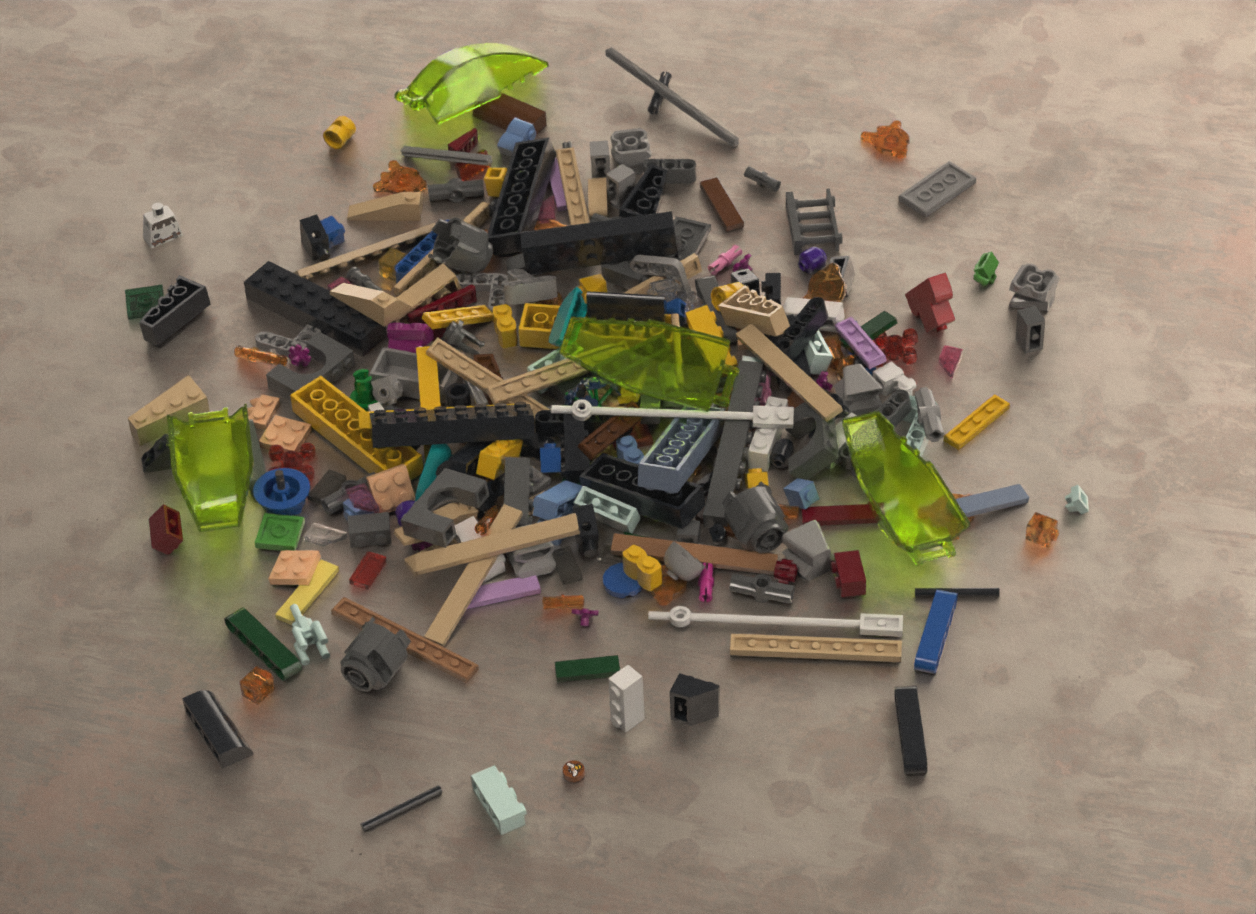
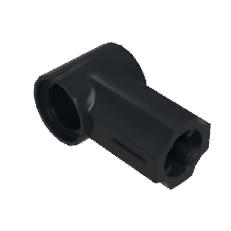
M495 479L487 482L490 496L479 508H476L478 510V519L485 520L491 517L498 497L504 493V485L500 480Z

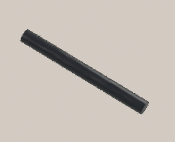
M915 588V597L934 596L937 589L958 593V596H1000V588Z
M437 785L360 823L363 831H366L441 794L442 789Z

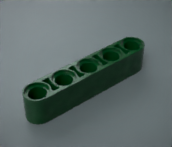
M244 607L224 618L225 624L231 633L282 681H286L302 670L299 659Z

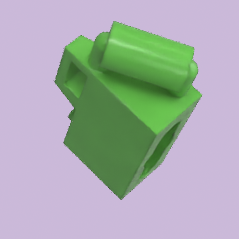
M992 251L983 253L974 268L973 280L982 286L988 285V283L993 284L997 277L995 270L999 262Z

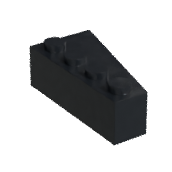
M650 164L620 207L619 217L627 218L658 213L666 186L667 169Z
M179 275L176 278V284L170 285L167 289L168 293L157 300V306L151 307L139 321L144 340L158 346L211 305L206 286Z

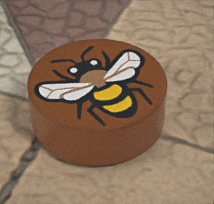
M572 760L564 764L563 777L568 782H579L584 778L585 768L581 762Z

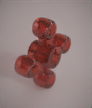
M913 328L904 330L902 337L899 335L887 337V333L884 332L872 340L878 348H884L880 350L885 354L886 359L888 358L892 361L902 359L906 365H913L917 362L916 350L913 347H906L914 346L918 343V334ZM887 361L880 365H877L876 367L884 366L887 363Z
M278 444L272 445L269 448L270 460L274 463H281V466L271 467L268 472L279 468H291L302 472L308 478L309 483L314 481L315 472L313 467L302 465L304 461L309 462L316 457V450L313 444H302L299 453L296 451L284 452V448Z

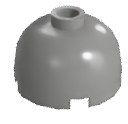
M674 541L665 552L664 564L669 569L667 574L674 580L678 578L684 581L692 580L706 567Z

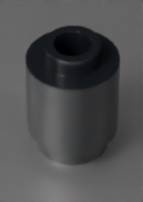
M783 438L775 443L770 455L772 465L777 468L788 466V458L794 452L792 441Z

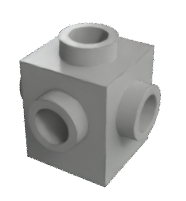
M395 373L371 382L373 396L380 404L385 402L387 406L398 402L397 398L403 396L402 385L397 380Z

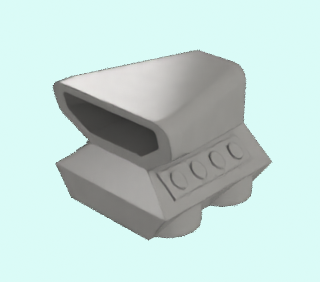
M642 128L615 131L610 137L613 147L611 149L612 156L619 165L624 164L632 169L635 175L642 174L644 161L652 156L647 132Z
M1034 264L1022 265L1011 281L1009 291H1013L1015 294L1009 306L1023 309L1036 306L1040 311H1049L1055 300L1059 276L1052 270H1038V267Z
M862 364L843 368V379L837 382L834 388L836 394L842 398L843 405H846L850 410L847 415L851 412L855 415L875 412L882 405L879 394L883 392L881 385Z
M812 520L783 534L782 541L788 548L782 551V553L786 556V559L793 560V563L797 564L798 576L801 579L810 581L831 571L830 562L834 561V555L831 553L822 529L816 520Z
M551 542L507 552L509 563L513 566L516 577L522 579L551 573L556 566L551 555L555 548Z

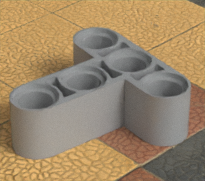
M512 269L507 272L508 282L503 284L505 304L517 305L557 297V280L555 276L533 277L522 269Z

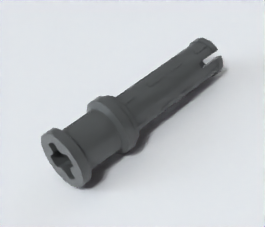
M352 267L346 274V280L354 283L356 286L384 291L372 282L370 276L361 273L358 267Z

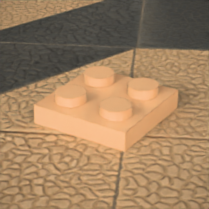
M275 415L261 436L259 445L264 449L296 456L312 431L311 424Z
M405 464L366 477L371 496L375 500L376 513H390L396 511L397 506L404 501H415V495Z
M309 550L281 551L268 578L270 585H309L321 558L320 552Z

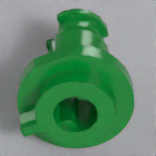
M359 369L353 373L355 390L350 394V399L365 411H369L368 405L378 401L373 396L372 376H369V370Z

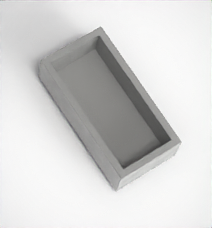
M383 347L370 372V376H372L371 382L395 373L397 380L402 385L403 396L420 399L417 354ZM437 362L440 403L446 404V389L451 384L457 382L458 375Z

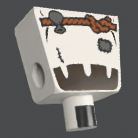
M159 202L154 203L152 211L143 215V238L150 248L183 236L177 219L168 206H163Z

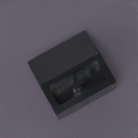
M679 673L669 691L670 720L692 726L719 717L720 685Z

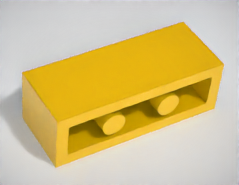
M497 440L480 451L476 474L495 480L505 473V457L520 458L523 440Z

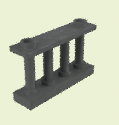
M826 189V198L799 201L794 199L793 192H786V211L794 255H800L802 247H805V245L834 243L835 252H839V244L843 243L842 232L838 233L834 212L835 196H831L830 189ZM827 206V211L803 213L796 211L798 208ZM829 218L830 223L808 225L799 223L801 220ZM827 230L832 231V235L827 236H801L803 232Z

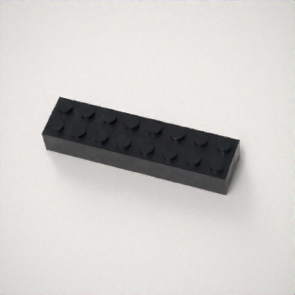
M550 138L515 143L488 230L489 242L493 246V255L522 252L521 232L534 231L556 158V152Z
M672 211L521 232L522 253L526 271L530 275L632 261L636 255L662 257L678 254Z
M267 261L244 281L246 299L302 327H305L307 324L313 326V331L315 328L321 330V333L350 348L354 353L362 357L387 336L386 326L384 327L330 295L329 290L270 261Z
M515 402L514 405L496 403L494 406L476 404L474 407L457 405L454 408L448 409L444 406H438L431 410L419 407L415 408L414 411H406V409H395L394 412L375 410L374 413H369L370 437L373 448L534 438V414L530 404H526V402Z

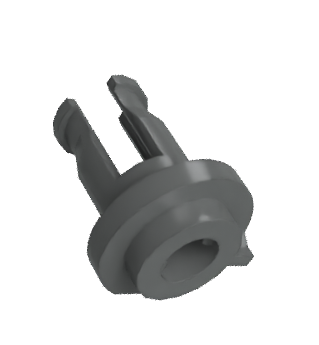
M459 319L456 323L452 321L441 340L449 345L453 344L466 353L478 355V351L462 342L463 338H466L480 348L485 345V342L478 340L475 335L463 329L464 322Z

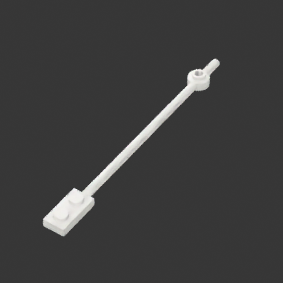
M581 399L575 401L572 406L552 405L551 413L572 414L579 421H585L591 415L753 420V427L793 429L794 407L753 406V412L592 407L587 400Z
M676 606L670 612L649 611L648 614L649 620H670L671 624L676 627H685L691 621L860 628V635L902 637L903 615L861 613L860 620L691 613L684 606Z

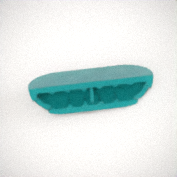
M575 287L566 296L558 310L549 336V343L554 346H568L579 337L587 313V303L584 302L581 296L583 292L580 288Z
M448 444L431 445L418 483L415 501L422 496L436 479L437 475L435 474L438 466L452 455Z

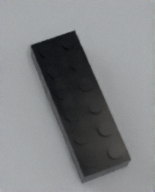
M602 453L579 476L581 486L588 487L637 508L640 515L681 529L706 505L703 486L686 481L678 493L670 494L657 489L647 490L644 487L638 486V464Z

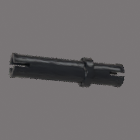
M663 71L659 81L668 87L672 75L667 71L666 73ZM656 91L648 107V112L652 115L654 111L655 115L658 114L664 98Z

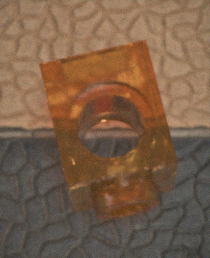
M1035 512L1026 526V540L1048 548L1052 541H1056L1059 536L1060 530L1057 529L1058 520Z
M256 666L239 681L242 696L259 705L275 690L273 675L268 670H263Z

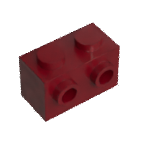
M163 504L149 518L150 537L153 549L169 555L183 542L180 512Z
M859 550L834 553V561L830 562L832 574H836V577H834L835 589H839L841 598L866 595V577Z

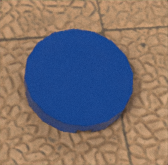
M623 563L610 566L603 575L604 589L613 597L626 598L629 595L632 597L642 590L637 580L625 574Z

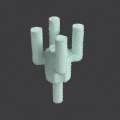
M297 604L291 605L290 610L295 619V622L292 624V633L296 640L294 648L302 665L306 666L310 663L305 652L308 649V645L315 644L322 659L329 658L330 654L325 645L328 643V638L320 622L317 620L312 622L311 618L302 616Z

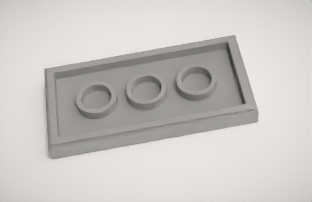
M949 161L900 194L899 201L927 217L974 185L976 177Z

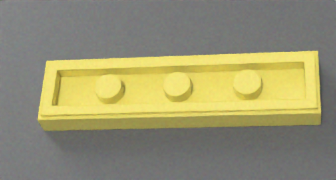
M321 559L309 585L298 586L275 614L276 619L292 625L295 619L290 606L297 604L303 615L339 572V567Z

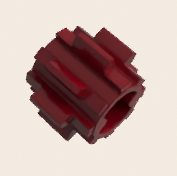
M789 559L776 561L774 579L778 580L779 583H794L797 576V564Z

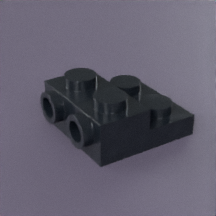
M765 273V281L761 283V291L765 292L764 296L767 300L771 299L780 305L781 273Z

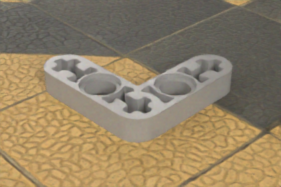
M636 255L633 258L630 267L635 273L666 277L673 299L680 298L686 304H689L693 294L683 264L678 259Z
M459 273L456 275L461 288L473 284L477 292H490L488 308L492 313L493 307L496 304H505L503 284L508 282L507 275L502 273ZM486 281L484 284H478L477 282ZM503 294L501 297H495L494 295Z
M307 324L294 340L270 332H260L255 336L256 346L261 350L289 358L290 352L288 350L291 346L295 347L299 344L302 346V350L307 348L306 342L308 340L303 339L312 338L321 330L315 328L313 331V326Z

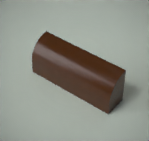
M490 87L478 96L473 107L472 116L507 131L509 124L514 118L533 124L536 135L547 126L545 111Z

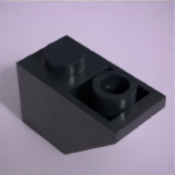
M165 433L143 454L141 458L143 472L151 473L174 469L187 456L185 442Z

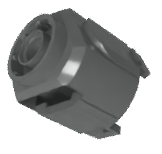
M452 218L448 222L439 219L432 228V231L438 234L434 243L433 255L429 254L428 257L433 259L434 262L444 263L446 266L459 272L465 273L466 271L472 274L481 272L487 267L493 254V246L489 242V235L486 231L459 218Z
M762 481L758 483L760 487L749 488L738 495L729 491L722 501L726 510L724 517L742 548L748 551L755 550L759 553H766L780 546L783 542L782 536L787 533L789 526L784 519L786 517L772 495V491Z
M373 617L361 627L362 630L344 651L346 655L340 661L341 673L345 680L361 691L384 689L407 660L408 653L406 648L411 642L403 630H399L394 634L387 628L373 623L376 620Z

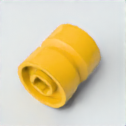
M339 116L324 131L323 139L331 148L340 149L355 134L356 126L348 117Z
M740 282L714 287L711 292L713 307L720 311L718 305L744 285Z

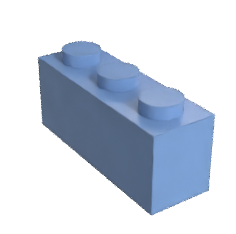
M565 480L537 495L533 500V515L546 520L569 515L573 512L574 501L583 486Z

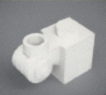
M892 361L873 371V378L881 385L884 396L899 389L906 390L912 396V391L917 387L914 379H908L904 375L903 370Z

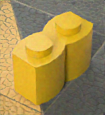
M508 304L494 306V330L498 335L499 345L503 349L517 346L516 322L512 317L511 307Z
M632 545L622 552L623 570L628 577L637 580L638 584L648 591H652L662 584L661 564L655 558L647 556L646 552L637 545Z

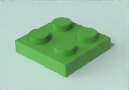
M264 513L254 542L255 548L296 551L305 524L304 517Z

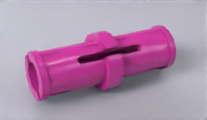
M708 563V569L706 567L703 569L698 579V586L700 587L699 600L704 602V596H706V602L712 600L714 578L712 577L713 565L711 563Z

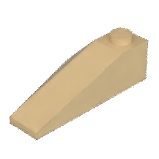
M401 192L349 205L347 220L421 221L424 194L421 192Z
M342 283L330 291V295L384 327L412 310V306L384 291Z
M452 502L437 507L432 513L453 519L454 525H457L472 516L477 519L478 510L463 503ZM402 526L394 530L395 536L404 546L424 542L404 535Z

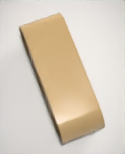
M588 178L589 219H591L594 213L608 217L606 178Z

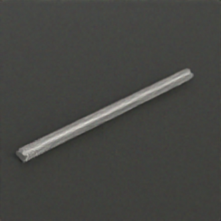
M614 48L606 49L605 56L732 147L739 144L737 136L727 131L726 128L719 125L708 115L653 78L652 75L642 70L631 60L626 59L625 56Z

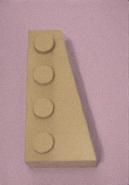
M443 263L396 298L412 306V310L391 323L408 324V313L462 289L456 275Z
M746 285L718 305L724 322L728 326L744 329L752 323L761 333L776 337L783 334L784 330L790 327L783 306L771 299L767 300L764 295L759 296L755 290L750 291Z
M188 375L128 417L131 435L142 446L163 436L165 433L168 434L210 414L208 399Z

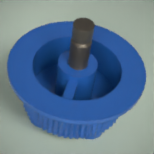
M279 468L263 474L254 484L253 494L255 500L263 506V510L266 513L293 516L302 512L305 499L310 492V483L308 478L298 470Z

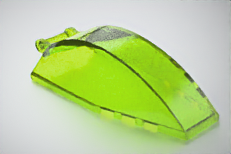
M499 43L466 45L450 50L432 60L420 71L407 88L398 90L394 98L404 105H409L414 111L426 107L435 122L440 124L500 97L502 90L508 88V90L513 89V83L518 80L520 83L526 81V75L532 73L534 76L547 68L549 64L530 52L510 45Z
M571 317L559 354L580 367L630 392L709 412L712 404L723 407L729 406V397L735 377L740 372L739 368L725 364L730 340L649 319L645 322L635 321V319L615 321V318L596 320V318ZM722 373L728 374L722 396L716 395Z
M247 403L231 416H229L228 407H224L223 410L197 414L189 412V422L174 416L170 417V414H168L167 423L172 474L198 531L206 532L240 527L254 466Z
M879 411L843 419V431L856 478L875 520L886 536L897 547L906 551L912 557L916 566L923 565L925 561L945 556L948 558L955 557L956 550L951 541L970 527V521L933 463L930 461L926 462L920 456L921 452L917 448L913 449L907 444L908 439L904 435L900 437L894 431L895 426ZM941 546L943 548L923 554L920 552L922 550Z

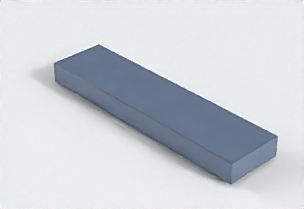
M1020 484L949 500L947 506L956 520L1028 503L1030 497Z

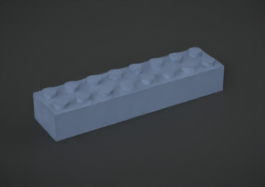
M687 402L681 410L725 411V408ZM674 418L640 461L638 486L644 487L647 490L657 489L670 494L678 493L722 434L725 419Z

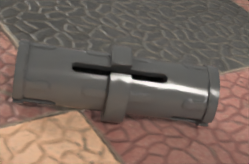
M748 166L744 172V177L757 182L759 186H765L776 192L781 186V181L751 166Z

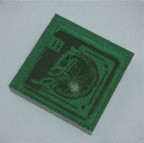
M162 284L125 290L128 320L143 318L151 307L157 306V300L161 296L164 297Z

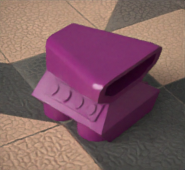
M389 323L387 328L388 348L416 353V347L428 346L427 344L434 339L433 330L427 324Z

